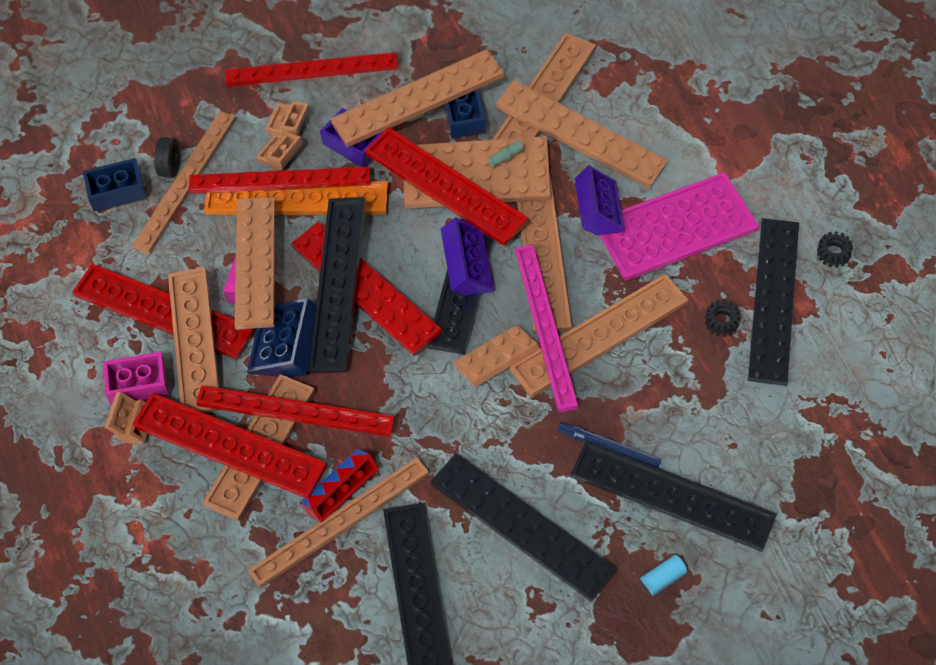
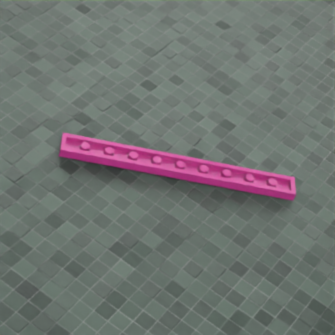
M532 244L516 247V259L558 413L578 409L577 400L534 246Z

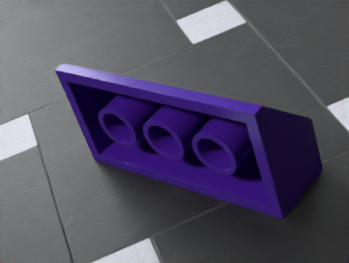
M588 165L575 177L582 228L595 235L623 232L625 227L616 180Z
M455 217L440 229L451 291L465 296L492 292L494 286L483 232L472 224Z

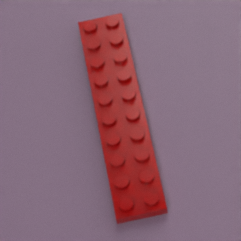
M389 127L365 149L368 157L472 224L504 247L528 222V217Z
M318 221L295 239L291 246L320 272L325 227ZM360 258L355 304L410 354L415 356L442 333L441 328Z
M95 264L90 265L72 292L75 297L174 335L170 293ZM211 310L215 352L238 360L254 334L255 328L236 329L234 318Z
M151 393L132 424L137 430L303 498L310 497L327 468V463L155 393Z

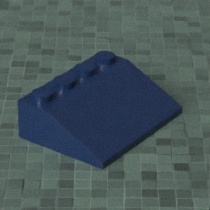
M304 298L274 305V327L257 328L247 368L248 374L279 377L281 374L289 378L307 374L316 305L311 300Z

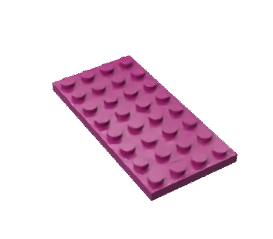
M723 172L621 210L625 230L619 233L599 235L624 281H628L759 231V225L727 174Z

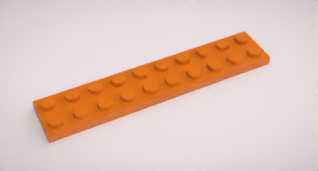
M370 181L368 186L206 193L204 212L205 215H237L238 199L274 197L275 215H327L329 199L364 197L366 199L365 215H386L388 181Z

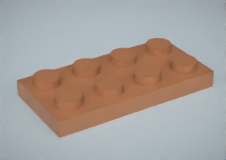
M517 324L455 360L454 365L474 387H477L539 350V346Z

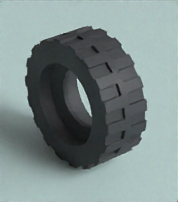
M161 137L155 146V172L161 177H175L180 166V143L177 138Z

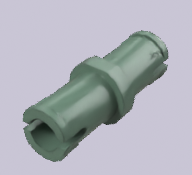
M517 140L510 146L501 148L498 153L487 158L489 165L494 168L504 161L511 160V157L524 150L523 145Z

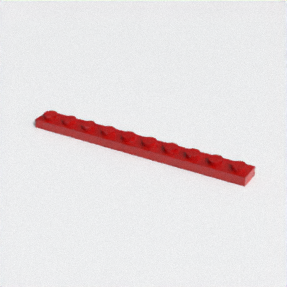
M396 52L225 69L226 86L231 87L398 70Z
M370 166L189 175L190 194L370 185Z
M202 385L196 401L199 407L391 437L395 420L394 416Z

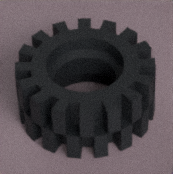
M835 231L834 235H832V232H828V235L824 234L823 238L819 241L817 256H819L820 261L824 260V265L829 263V267L835 265V268H838L840 264L842 267L845 263L849 262L853 250L852 241H849L848 236L844 238V233L838 235V232ZM828 247H839L842 250V252L833 253L828 249Z
M724 299L722 303H720V300H716V304L712 302L706 311V328L708 330L711 329L710 332L712 334L717 332L716 336L722 333L723 337H726L727 333L729 336L733 332L735 333L741 319L740 309H737L738 306L736 304L732 306L733 302L729 301V303H726ZM718 314H725L730 317V321L720 322L715 317Z

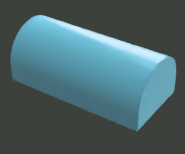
M673 555L642 576L640 580L654 596L687 573V569L683 561L677 555Z

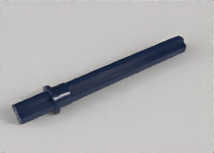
M560 422L557 432L573 437L574 441L576 439L582 442L589 441L656 468L660 466V458L581 429L579 425L575 427Z

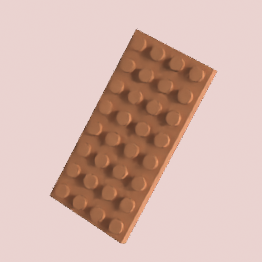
M547 136L417 145L503 202L551 199ZM517 140L521 142L524 150L511 157V160L504 161L494 168L489 165L488 157L498 153L501 148L510 146ZM404 180L405 209L444 207Z

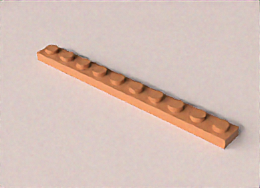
M219 111L133 244L134 249L149 255L152 253L189 195V175L203 173L236 121L235 116Z
M415 458L328 516L322 523L319 522L248 570L250 576L261 589L429 476L428 470L418 458Z

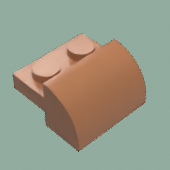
M292 101L291 105L277 103L266 126V133L283 136L286 133H291L298 136L310 110L309 104Z
M286 133L284 136L275 134L255 158L258 163L270 166L273 171H282L302 147L303 141L300 136Z
M122 392L116 393L104 428L116 434L115 438L122 442L130 444L144 443L147 433L135 429L132 424L146 402L142 400L135 401Z

